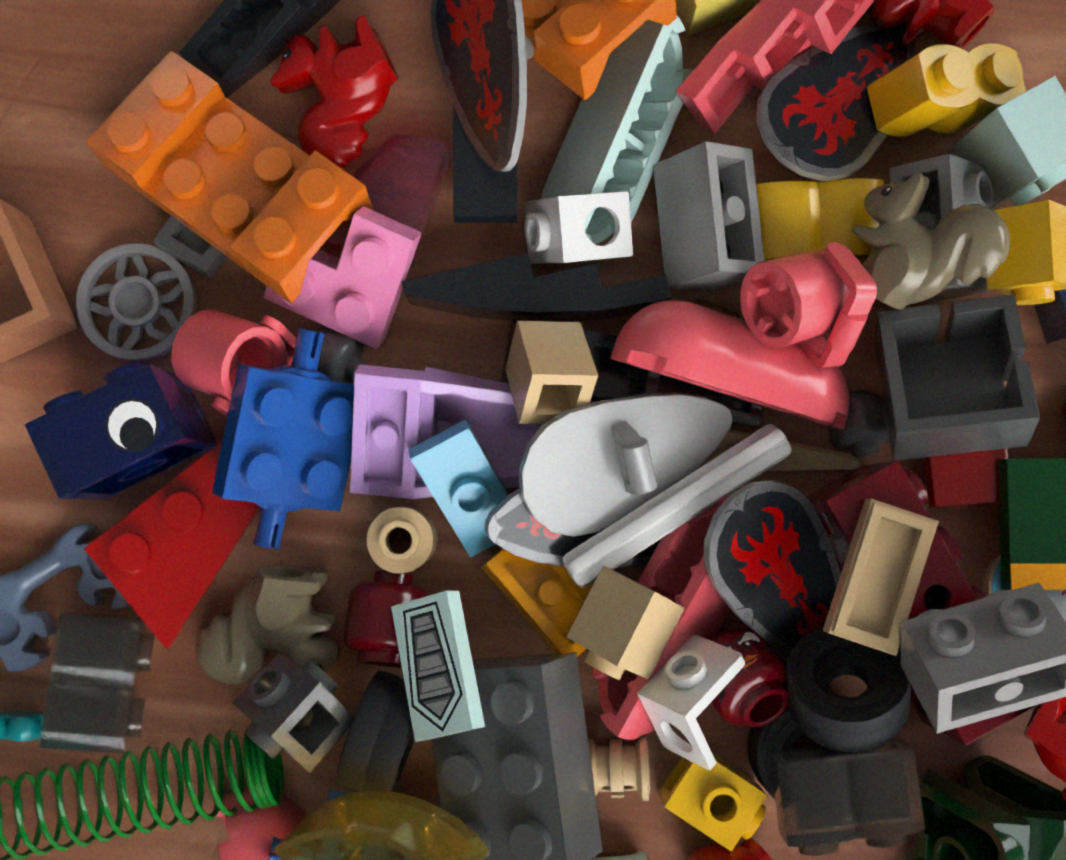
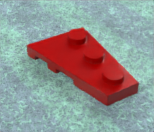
M222 441L84 548L86 553L166 649L172 647L183 630L184 624L201 598L205 596L215 581L216 575L261 510V507L253 502L222 499L212 493Z

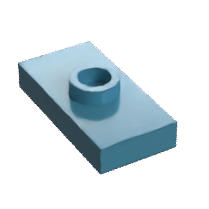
M465 419L408 449L412 463L470 558L496 545L486 535L485 521L489 513L509 493L467 420Z

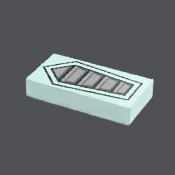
M446 590L391 606L415 742L485 727L460 592Z

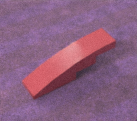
M761 0L717 42L675 91L697 125L716 134L753 86L764 90L773 75L794 58L808 51L811 46L832 54L874 0Z

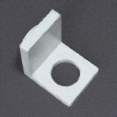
M627 191L557 196L524 202V231L530 264L567 263L630 257L633 255L630 202ZM596 207L608 210L615 221V233L612 239L603 246L592 243L585 232L586 217Z
M693 635L637 693L663 747L709 771L715 766L716 761L696 718L745 666L746 663L740 652L701 636ZM669 723L675 726L677 729H679L688 739L690 744L681 739L672 730Z

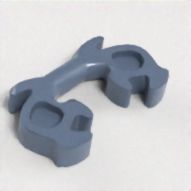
M78 524L70 527L62 533L51 549L19 570L0 575V658L3 659L7 671L18 672L44 663L49 658L50 654L48 651L35 650L32 648V643L37 635L42 638L55 635L57 633L56 624L45 610L29 611L25 603L35 588L64 569L77 566L82 568L83 574L77 581L76 588L83 601L89 606L100 605L104 602L103 590L105 588H114L116 591L112 603L114 609L130 606L84 550L90 544L85 543V539L96 530V525Z

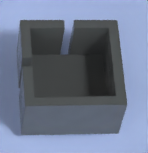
M1015 294L952 302L945 333L946 342L935 343L941 316L939 304L904 308L902 311L895 309L877 312L874 346L893 461L1028 446L1040 419L1029 361L1021 362L1026 347Z

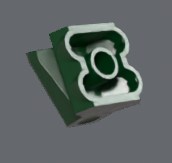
M987 755L979 756L965 764L963 784L931 769H927L921 781V788L915 789L909 796V818L913 828L919 835L918 848L911 850L906 860H1066V801L1061 796L1062 791L993 756Z

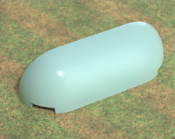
M678 16L668 26L646 20L610 53L595 92L586 101L582 99L549 173L541 199L557 196L627 191L629 193L632 222L654 173L653 165L658 163L683 105L675 90L691 73V69H683V51L678 33L685 31V28ZM601 207L591 210L585 220V232L592 243L598 244L615 233L613 216L608 210Z

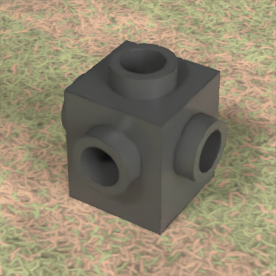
M279 653L267 667L257 672L251 679L248 687L233 702L252 721L243 732L272 759L283 749L309 773L346 733L354 718L332 695L339 686L325 671L311 660H308L300 668L282 653Z

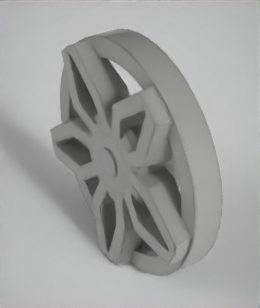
M123 244L102 253L88 266L77 289L76 311L84 333L100 350L128 361H148L164 356L172 351V344L178 329L190 316L197 312V293L189 272L172 255L148 244ZM142 256L159 259L165 262L172 270L155 273L150 278L151 272ZM130 257H132L139 271L138 276H128ZM117 262L115 278L118 282L115 285L107 283L95 286L101 274L109 266ZM175 280L180 281L168 294L163 295L159 289L164 283ZM109 295V307H104L91 301L92 298ZM183 295V311L180 320H178L172 310L164 308V304L176 303ZM91 311L105 317H115L109 323L108 341L98 331ZM161 316L167 319L173 329L170 335L159 331L155 325V322ZM125 325L132 327L131 335L120 347L123 327ZM143 328H145L149 336L161 341L149 348L133 350L143 339Z

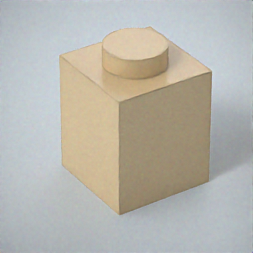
M517 321L505 371L519 424H544L566 410L590 404L598 373L581 322Z
M603 565L567 638L589 650L584 662L617 680H620L625 670L649 680L685 608Z

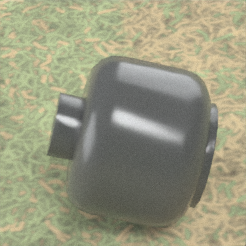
M328 327L317 329V332L326 334L317 371L335 381L354 382L355 372L359 364L367 365L366 360L361 358L364 351L363 343Z
M870 391L850 392V409L844 430L828 427L831 444L838 450L852 449L853 456L856 458H864L876 454L879 451L878 446L885 444L889 440L883 397Z

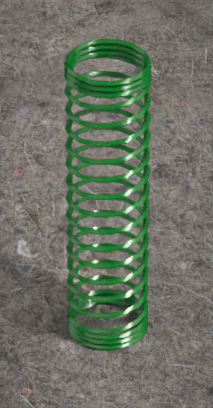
M229 729L224 737V757L231 788L242 808L249 812H253L257 807L263 810L266 807H277L281 803L284 794V772L281 752L272 759L244 734L242 757L238 737L233 730ZM209 733L203 743L205 775L210 793L216 804L211 814L205 813L202 809L204 796L203 765L198 746L190 737L183 743L182 764L176 747L168 741L162 749L161 764L156 751L147 746L142 751L140 765L136 756L127 750L121 756L119 767L116 760L107 754L101 759L98 769L92 761L86 758L81 762L78 772H76L74 767L65 763L60 767L57 776L47 767L40 770L36 779L33 775L24 771L18 776L16 783L4 775L0 778V787L6 782L13 791V811L17 828L13 847L11 848L3 834V811L0 801V843L9 853L0 858V860H10L12 857L24 860L31 856L32 853L44 856L51 852L53 848L65 852L74 843L78 846L87 847L93 843L95 838L98 841L107 843L116 834L123 838H129L136 830L149 834L156 828L157 824L161 828L169 830L175 826L178 820L190 826L199 815L205 820H213L219 813V809L223 814L232 817L237 809L234 807L228 810L222 803L224 771L217 739ZM230 739H232L236 754L238 785L233 770ZM210 741L214 749L217 764L218 792L216 790L210 764ZM189 744L194 753L197 768V797L190 776ZM169 748L174 758L177 773V804L169 782L167 768ZM148 752L154 762L157 777L158 796L156 809L152 803L146 774ZM128 756L133 764L137 781L136 816L131 808L126 787L125 763ZM107 761L110 762L114 771L118 800L115 821L110 813L105 794L104 768ZM87 765L93 773L97 790L98 803L95 827L88 816L84 800L83 772ZM66 769L69 770L73 777L77 795V822L74 833L67 821L63 806L62 776ZM244 770L247 785L254 804L251 806L242 797ZM46 773L53 782L56 796L57 825L53 838L43 816L41 781ZM24 778L29 779L34 790L37 826L33 843H31L23 825L20 785ZM184 781L189 798L195 809L193 816L189 819L181 814L184 800ZM164 790L168 803L174 813V817L169 823L161 820ZM144 799L154 819L149 827H144L140 824ZM123 805L133 824L132 828L127 832L119 829L123 815ZM103 813L109 826L112 828L111 833L107 836L98 833ZM83 821L88 831L92 834L86 840L77 838ZM62 826L71 839L64 845L57 843ZM41 832L50 843L44 849L36 848ZM22 838L29 850L24 853H17L15 851Z

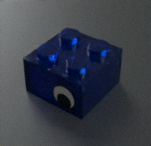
M140 361L112 370L104 377L107 385L86 395H83L82 391H74L52 399L43 406L45 415L24 424L59 499L107 500L218 444L192 388L184 385L174 373L151 364L144 366Z

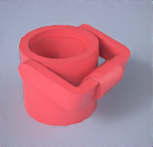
M830 242L827 244L826 249H815L766 260L751 267L742 282L740 292L741 311L749 330L757 340L766 346L780 348L799 342L817 368L841 367L846 362L849 353L853 350L865 325L868 313L877 295V286L874 279L849 248L841 243ZM829 334V337H828V339H827V341H826V339L824 338V335Z
M201 310L190 316L178 329L172 344L171 362L175 375L184 385L215 397L211 405L228 417L238 363L268 369L283 365L291 366L297 338L281 322L268 315H264L260 323L257 324L218 310Z

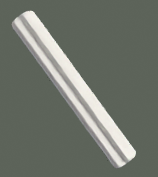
M767 424L565 554L562 559L570 577L580 588L591 585L595 582L603 565L614 570L716 504L722 498H725L787 458L791 453L787 437L781 429H778L773 424Z

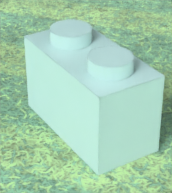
M1056 76L996 108L952 146L956 156L985 166V172L991 179L994 191V201L990 209L1008 199L1012 201L1014 206L1026 204L1052 189L1051 187L1066 180V93Z

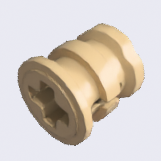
M646 735L638 738L635 745H622V738L609 739V745H596L594 739H588L595 796L598 792L611 791V798H624L625 791H637L642 801H649L650 775Z

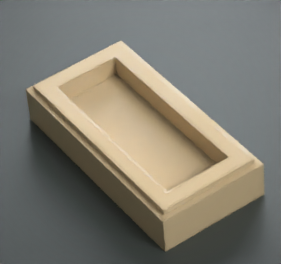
M865 499L823 631L896 656L901 642V622L908 620L939 521L874 499Z

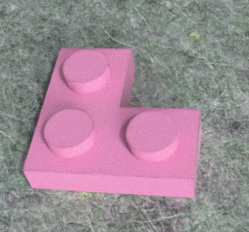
M362 206L353 215L340 259L322 250H318L309 260L301 293L292 304L268 286H266L263 298L374 349H378L386 339L403 289L402 281H406L422 232Z

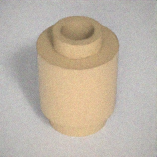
M395 507L382 512L373 520L367 534V548L373 561L382 569L397 574L408 573L425 565L434 555L438 543L437 530L433 521L424 512L410 507ZM397 527L406 529L412 538L411 546L405 553L393 551L389 543V535Z

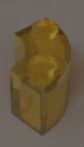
M390 791L353 792L332 799L312 811L273 849L281 860H484L490 851L484 842L456 816L417 797Z

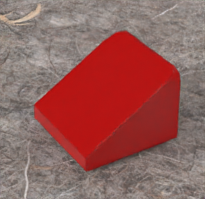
M1007 448L924 457L929 508L999 502L998 459L1008 458Z

